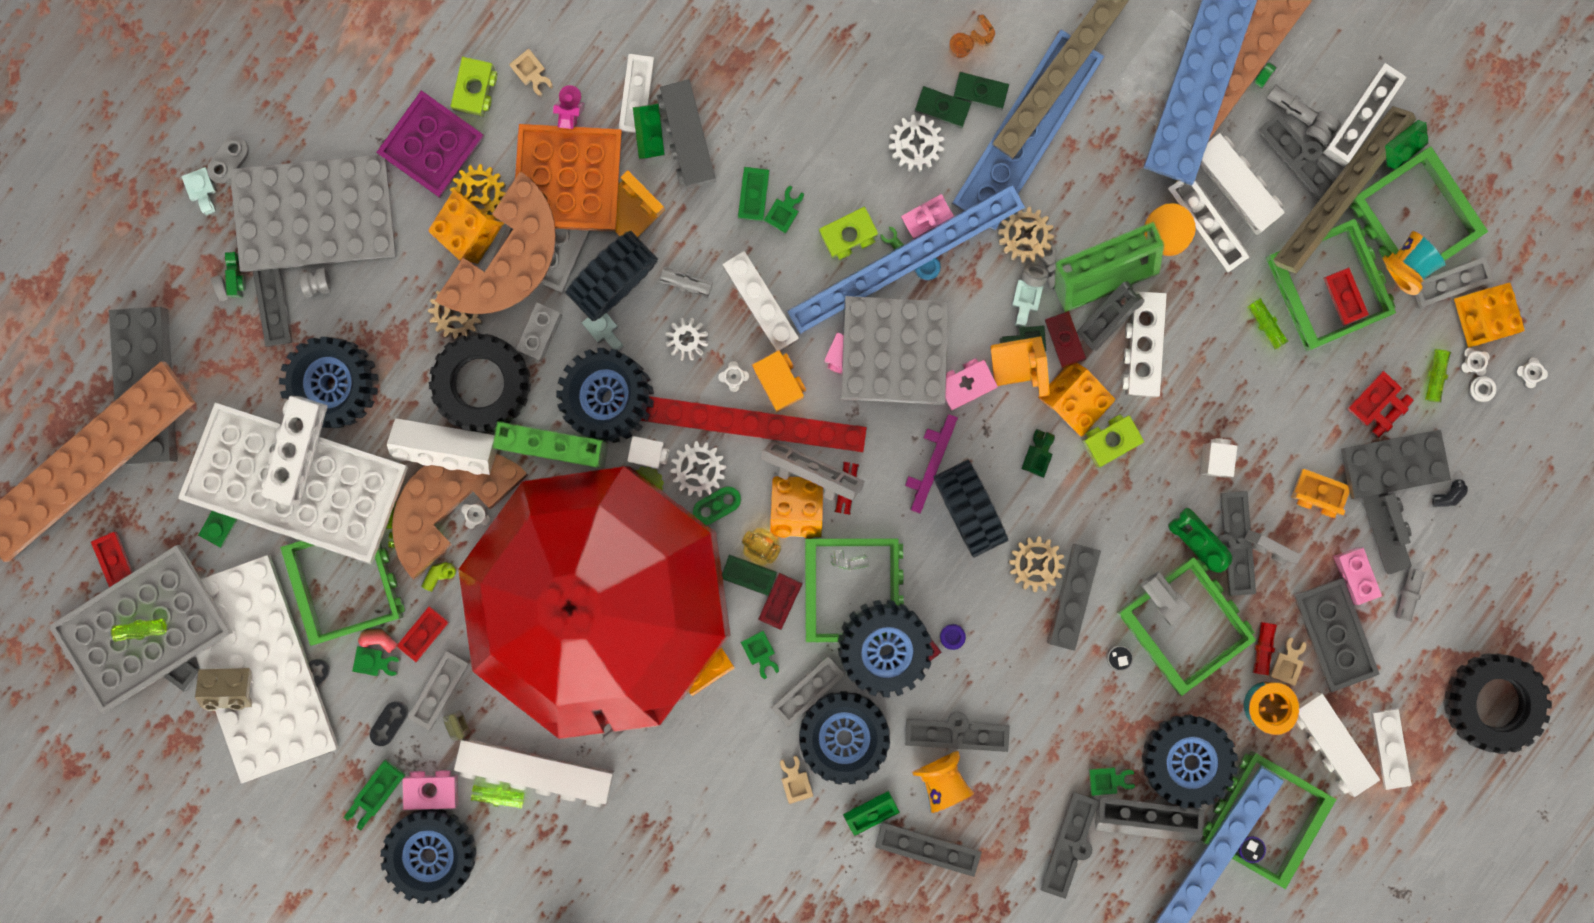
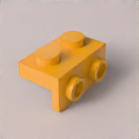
M1301 469L1291 498L1296 499V504L1301 507L1311 509L1312 506L1322 509L1321 514L1335 518L1336 515L1345 514L1346 510L1343 509L1349 495V487L1344 483L1306 469Z

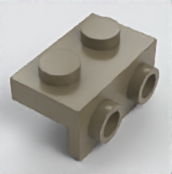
M250 668L199 669L195 699L201 708L208 711H215L218 708L242 710L243 708L252 707V700L249 697L252 671Z

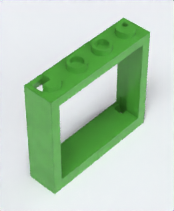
M1431 146L1360 192L1350 205L1354 211L1353 215L1357 219L1361 218L1365 224L1364 231L1371 240L1375 239L1379 245L1378 251L1382 258L1385 255L1389 257L1392 253L1396 255L1399 250L1365 199L1420 162L1469 233L1468 236L1440 253L1444 261L1489 232Z
M1356 219L1332 228L1322 241L1346 232L1380 311L1317 338L1288 270L1280 268L1274 263L1273 259L1280 251L1266 257V261L1306 351L1396 313L1394 309L1396 306L1393 302L1395 299L1391 293H1387L1384 286L1386 284L1385 276L1381 270H1377L1374 263L1376 260L1375 253L1370 246L1367 247L1363 238L1366 236L1365 231L1356 222Z
M1154 222L1057 261L1055 267V292L1064 312L1112 294L1123 282L1128 281L1133 285L1160 274L1164 243ZM1145 232H1147V239L1145 238V236H1144V234H1143V233H1145ZM1147 256L1148 263L1142 265L1140 259ZM1070 264L1072 271L1064 272L1063 266Z
M497 422L493 448L603 469L605 468L609 443L600 440Z
M898 538L805 539L806 642H838L839 634H843L816 633V546H890V600L894 601L898 606L900 603L904 604V596L899 595V585L904 584V571L899 569V559H903L904 551L903 544H899Z
M299 541L280 547L310 646L403 618L402 612H405L404 603L401 597L397 598L395 587H398L394 573L389 572L387 563L390 562L389 554L386 548H382L381 543L376 552L375 560L392 613L325 634L322 633L297 552L315 545Z
M1189 557L1165 575L1164 578L1170 584L1190 569L1241 638L1184 681L1132 613V611L1150 599L1146 591L1117 611L1118 615L1177 694L1181 696L1256 641L1252 635L1255 633L1251 628L1252 626L1246 620L1242 622L1237 615L1240 612L1232 600L1227 601L1221 594L1224 592L1222 586L1216 579L1211 580L1206 574L1209 571L1207 566L1200 559L1196 560L1194 557Z
M1250 751L1249 755L1245 754L1239 763L1241 769L1237 776H1232L1231 780L1234 781L1232 787L1227 786L1226 790L1228 792L1224 799L1220 798L1213 809L1215 815L1211 822L1207 821L1204 824L1203 836L1200 840L1205 844L1209 843L1257 762L1318 797L1316 804L1276 874L1257 863L1245 861L1238 852L1232 858L1286 889L1337 799L1259 754Z

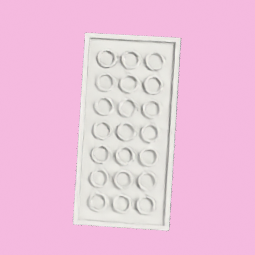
M215 403L178 499L372 564L408 467L319 437L300 505H286L262 497V481L268 475L270 468L269 456L275 450L277 443L276 432L282 424ZM293 443L289 446V453L292 457L296 453V447ZM284 468L282 471V478L284 481H287L289 478V473L287 469Z
M266 555L201 579L233 633L196 656L200 669L250 668L252 671L249 693L252 707L243 708L242 710H232L230 708H218V710H215L241 784L338 749L335 735L314 681V676L310 670L309 662L271 556Z

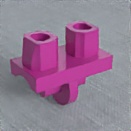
M566 85L560 90L559 101L553 108V113L559 114L558 127L573 129L574 125H577L578 116L584 111L585 103L580 102L582 98L581 92L574 85Z

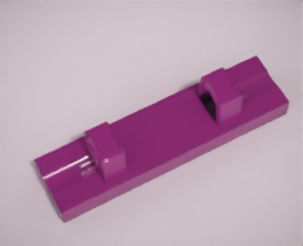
M948 414L940 432L929 428L925 431L923 438L936 443L922 480L920 481L908 476L905 482L906 487L916 490L915 498L910 508L913 512L921 514L934 481L933 476L938 471L958 417Z

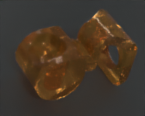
M978 15L977 21L980 22L987 35L981 36L975 30L971 31V35L965 33L954 34L949 42L951 55L956 58H964L973 51L975 43L982 47L992 44L995 30L985 15Z

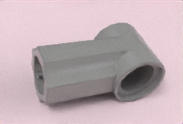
M1160 572L1150 575L1141 584L1142 588L1157 605L1158 612L1170 626L1192 610L1184 598L1172 589Z

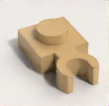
M530 49L526 50L509 64L525 86L530 82L533 83V90L537 96H543L539 90L540 84L546 83L550 89L553 88L550 79L540 75L546 70Z
M1288 637L1285 641L1286 654L1278 652L1269 676L1295 686L1304 661L1297 658L1305 651L1306 643L1301 642L1299 648L1294 650L1291 646L1293 638Z
M797 755L793 756L795 761L793 767H787L784 759L780 761L781 769L788 774V777L781 778L789 804L814 797L807 772H798L800 760Z

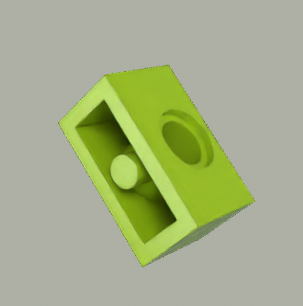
M462 56L450 106L454 111L484 117L485 111L489 112L492 102V96H489L491 86L495 87L498 76L494 65L489 62ZM473 82H480L482 84V88L478 93L469 92V87Z
M865 206L819 228L818 231L831 258L838 257L839 260L853 254L851 250L858 246L864 249L876 242L874 238L878 237V232ZM853 229L857 234V238L854 241L848 242L842 237L843 231Z
M1119 414L1108 420L1110 426L1103 430H1100L1098 426L1085 433L1087 439L1083 440L1082 443L1097 468L1102 467L1145 442L1130 415L1123 418ZM1109 432H1113L1118 436V443L1114 447L1106 443L1105 438Z

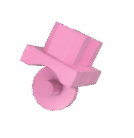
M942 194L901 216L913 239L954 217Z

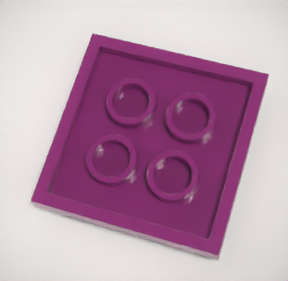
M421 90L376 153L441 198L485 136Z

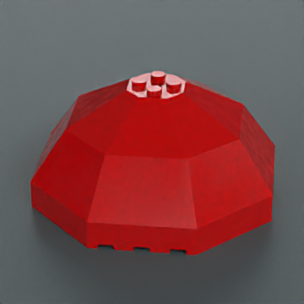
M630 466L522 481L458 568L472 672L558 739L604 733V727L607 724L611 725L614 732L660 726L677 702L684 699L722 645L731 636L716 532L698 520L680 504H677L654 484L643 478ZM568 600H571L573 605H577V610L573 611L572 616L567 611H564V606L567 605ZM595 710H602L599 713H594Z

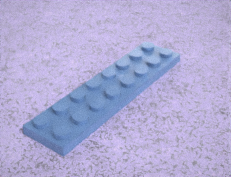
M1201 0L1143 168L1189 185L1194 184L1257 0Z
M1062 29L1060 30L952 202L954 206L964 211L1011 184L1014 186L1017 194H1019L1104 58L1102 54L1093 49L1012 160L994 147L992 143L1071 37L1070 34ZM1000 222L996 223L990 228L996 230Z

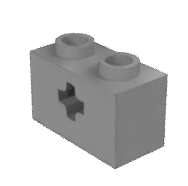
M536 303L516 350L543 362L563 315Z

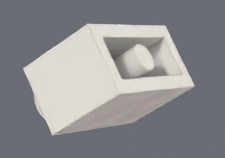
M633 436L627 462L661 469L662 464H667L669 450L665 449L666 444L663 442Z
M1219 438L1211 439L1210 443L1203 444L1200 475L1234 477L1237 446L1230 445L1231 440Z

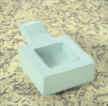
M204 167L181 176L190 200H198L202 213L209 215L216 212L210 198L211 194L216 193L213 181L208 176L207 168Z
M1017 281L1012 306L1019 308L1014 326L1026 327L1029 311H1038L1043 286L1033 287L1024 281Z
M607 313L596 321L592 322L588 317L582 322L598 343L605 339L612 349L620 350L624 346L614 335L613 331L618 326Z

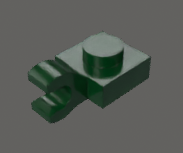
M1045 326L1019 327L1018 335L1002 336L1000 343L1041 337L1046 352Z
M1039 429L1035 430L1033 434L1035 446H1029L1021 468L1022 470L1042 478L1045 477L1053 455L1048 451L1054 442L1055 435L1049 432L1045 433Z

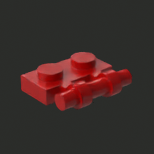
M1381 371L1346 409L1365 426H1368L1374 420L1377 426L1371 432L1377 438H1380L1384 432L1388 433L1393 428L1392 424L1400 415L1404 416L1409 411L1408 407L1414 400L1408 394L1399 400L1396 395L1402 390V387L1385 371ZM1390 403L1393 409L1384 417L1380 412Z

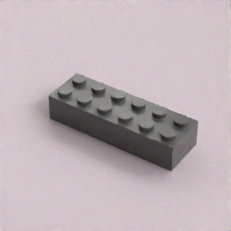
M163 307L109 310L114 401L161 361L166 362L172 370L168 309ZM175 420L123 465L177 462Z

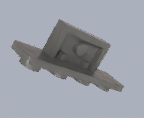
M1388 492L1361 497L1386 573L1393 574L1411 568L1412 564L1405 545L1411 543L1409 537L1412 536L1409 524L1403 520L1401 512L1404 509L1400 498L1396 497L1395 493L1388 494Z

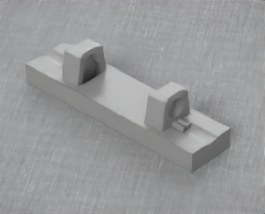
M772 440L766 446L761 455L762 460L780 467L779 477L787 480L790 475L795 474L826 488L824 497L831 501L838 494L853 501L864 486L865 481L775 440Z

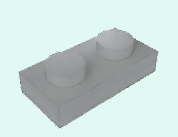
M1248 530L1245 540L1253 543L1252 549L1265 555L1267 551L1272 553L1271 559L1283 565H1286L1287 561L1294 564L1298 563L1301 557L1300 554L1262 534Z

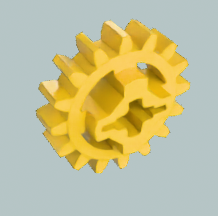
M482 164L478 165L477 170H474L469 165L468 173L460 170L459 172L462 177L461 179H453L457 187L450 188V191L457 190L462 194L463 186L466 184L467 193L465 197L473 205H484L485 208L479 209L483 214L493 213L500 203V199L506 194L501 191V189L506 187V184L504 182L498 183L501 175L499 173L492 175L493 168L491 167L484 171ZM484 176L487 179L476 181L472 177ZM477 187L480 190L483 189V196L481 198L477 195L475 196L474 189ZM495 187V197L494 200L491 201V191Z

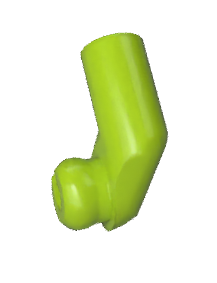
M449 562L432 565L421 587L433 592L438 580L451 579L456 575L455 566Z

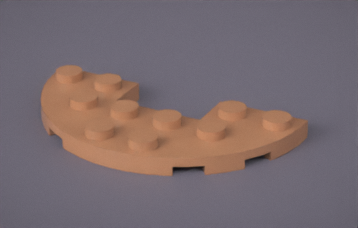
M521 171L492 213L493 216L513 229L485 272L467 259L462 258L434 300L437 303L462 313H495L523 301L545 278L555 253V221L544 194Z
M498 454L495 456L490 475L482 473L473 474L469 471L458 469L449 470L435 465L423 466L403 488L395 506L392 522V534L396 553L411 578L414 580L452 545L435 526L464 499L474 492L491 510L524 480L528 474L516 463Z

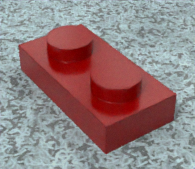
M1349 267L1323 278L1343 325L1369 315Z
M112 532L90 541L109 587L133 573L117 532Z
M429 606L396 647L413 661L418 662L450 622Z

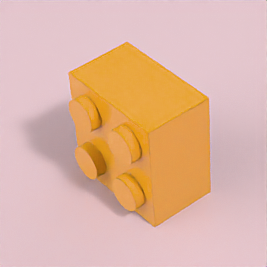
M780 350L752 364L777 413L804 399L803 392L806 391V388L800 377L794 378L790 370L794 366L787 353L782 355Z

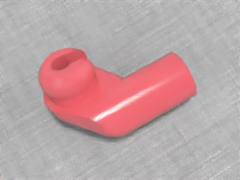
M366 629L361 632L358 638L360 646L367 648L369 645L380 644L388 653H391L397 646V643L382 629Z

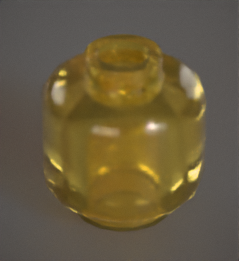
M762 527L756 528L753 531L749 530L742 539V544L744 545L743 553L747 558L759 565L772 564L781 551L779 538Z

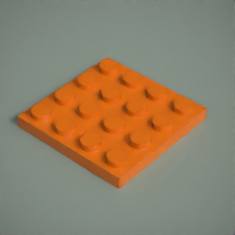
M519 124L515 179L521 171L538 186L552 211L556 229L616 232L622 129L588 127L568 129L550 125Z

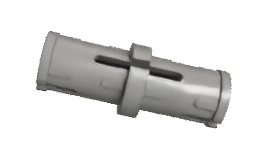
M1277 84L1267 96V99L1285 109L1284 113L1287 115L1291 113L1307 124V126H1310L1318 115L1317 111L1302 103L1300 97L1297 95L1293 97Z
M665 266L659 280L661 283L680 288L682 292L689 291L706 298L709 297L713 282L691 276L692 273L686 272L685 274Z
M1409 568L1404 590L1400 591L1402 597L1396 618L1412 622L1417 600L1421 598L1419 592L1426 572Z

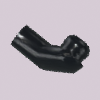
M1456 479L1452 482V489L1448 494L1432 495L1433 507L1456 506L1467 495L1468 487L1465 481Z

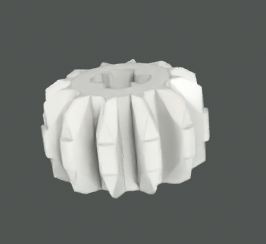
M680 318L681 327L678 328L675 323H671L670 326L676 332H666L665 334L669 338H674V340L668 341L665 344L667 347L676 345L670 352L672 356L681 351L679 356L681 361H684L686 353L689 354L690 360L693 361L695 360L693 351H696L700 356L704 354L698 348L699 345L708 347V342L700 340V338L707 337L708 332L698 333L704 325L699 323L693 328L694 318H690L688 326L685 325L684 318ZM691 333V338H694L693 343L689 342L687 346L682 345L684 342L680 341L681 336Z

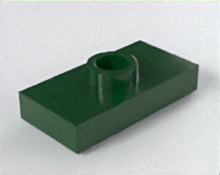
M959 72L953 97L1003 110L1009 84Z
M923 86L914 111L963 128L971 103Z
M729 554L722 577L725 581L769 596L777 572Z

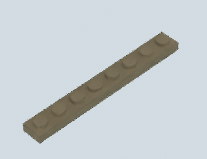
M1129 0L1096 1L992 143L994 147L1013 160Z
M1392 106L1273 259L1276 266L1295 274L1298 273L1386 159L1385 145L1415 122L1416 117L1413 112Z

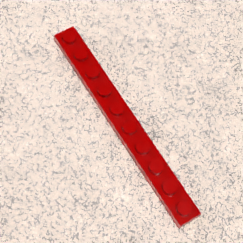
M649 396V398L654 401L653 408H646V412L651 415L648 421L643 418L640 420L643 422L861 453L864 452L867 427L652 396Z

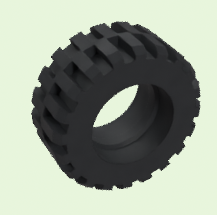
M471 333L469 336L462 335L457 337L456 341L446 344L441 354L438 353L435 357L436 363L434 367L431 366L429 373L431 374L429 389L433 395L431 399L433 404L438 407V412L442 417H445L454 426L465 430L491 432L496 431L497 422L510 424L511 420L521 414L520 411L523 406H526L528 401L527 395L530 392V373L525 365V360L511 344L494 335ZM475 359L492 361L499 367L504 378L502 394L493 404L486 407L468 405L461 399L456 388V379L460 369L466 363Z
M1488 653L1482 654L1479 658L1473 657L1469 659L1466 666L1461 665L1456 670L1458 675L1451 677L1448 684L1452 685L1450 692H1445V698L1449 700V705L1445 706V711L1451 717L1449 720L1451 727L1457 730L1456 734L1462 740L1467 741L1469 745L1490 753L1507 754L1509 751L1513 753L1521 751L1522 746L1529 747L1535 743L1533 739L1535 736L1541 737L1545 731L1541 727L1543 723H1549L1551 717L1546 715L1547 708L1552 709V701L1547 700V695L1550 694L1549 687L1543 685L1544 677L1540 672L1534 671V666L1514 656ZM1494 679H1503L1510 682L1515 687L1519 698L1516 715L1508 724L1499 728L1484 724L1477 712V698L1481 689Z

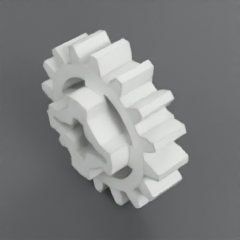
M911 115L910 122H907L904 118L901 119L902 127L895 125L893 129L897 134H890L889 137L890 140L895 141V143L889 145L890 150L896 151L892 158L901 159L899 162L900 167L905 163L908 164V171H911L913 166H917L918 171L921 172L924 164L931 168V160L938 162L940 159L936 152L940 153L944 150L942 146H939V143L944 142V137L937 136L941 128L934 129V120L926 123L925 116L923 115L920 121H916L914 115ZM920 127L927 130L931 135L926 136L920 131ZM910 129L909 136L906 139L900 140L902 133ZM915 134L918 141L923 142L918 153L915 145H910ZM933 146L932 152L926 158H923L925 149ZM902 152H909L913 155V159L906 157Z
M695 441L694 448L685 444L686 451L683 453L677 450L680 458L678 460L672 459L671 461L677 465L676 468L670 470L671 473H677V477L673 479V482L682 483L679 488L680 491L688 488L689 496L694 491H697L698 496L702 497L704 490L710 495L712 494V486L720 488L717 480L725 479V476L720 474V470L726 469V466L719 463L724 457L715 456L718 450L716 447L711 451L708 450L709 443H705L703 448L699 446L698 441ZM695 452L706 453L711 458L707 460L699 459ZM687 457L689 460L687 470L681 472L682 463ZM698 462L699 465L709 463L702 470V476H699L697 473L687 475L695 468L694 463ZM715 466V475L710 482L707 476L709 470ZM691 478L697 479L701 486H692L686 480Z

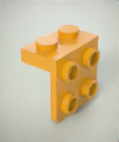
M775 476L772 479L770 536L781 538L796 536L807 539L822 537L823 487L802 477L789 476L785 480Z

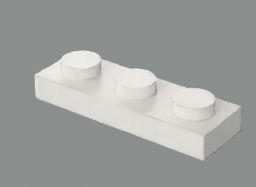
M628 54L619 129H622V132L636 133L633 107L649 104L654 57Z
M1399 709L1372 712L1371 716L1384 789L1389 790L1412 786Z

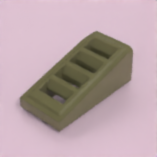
M459 710L443 717L445 727L453 741L460 740L470 734L471 731L462 711Z

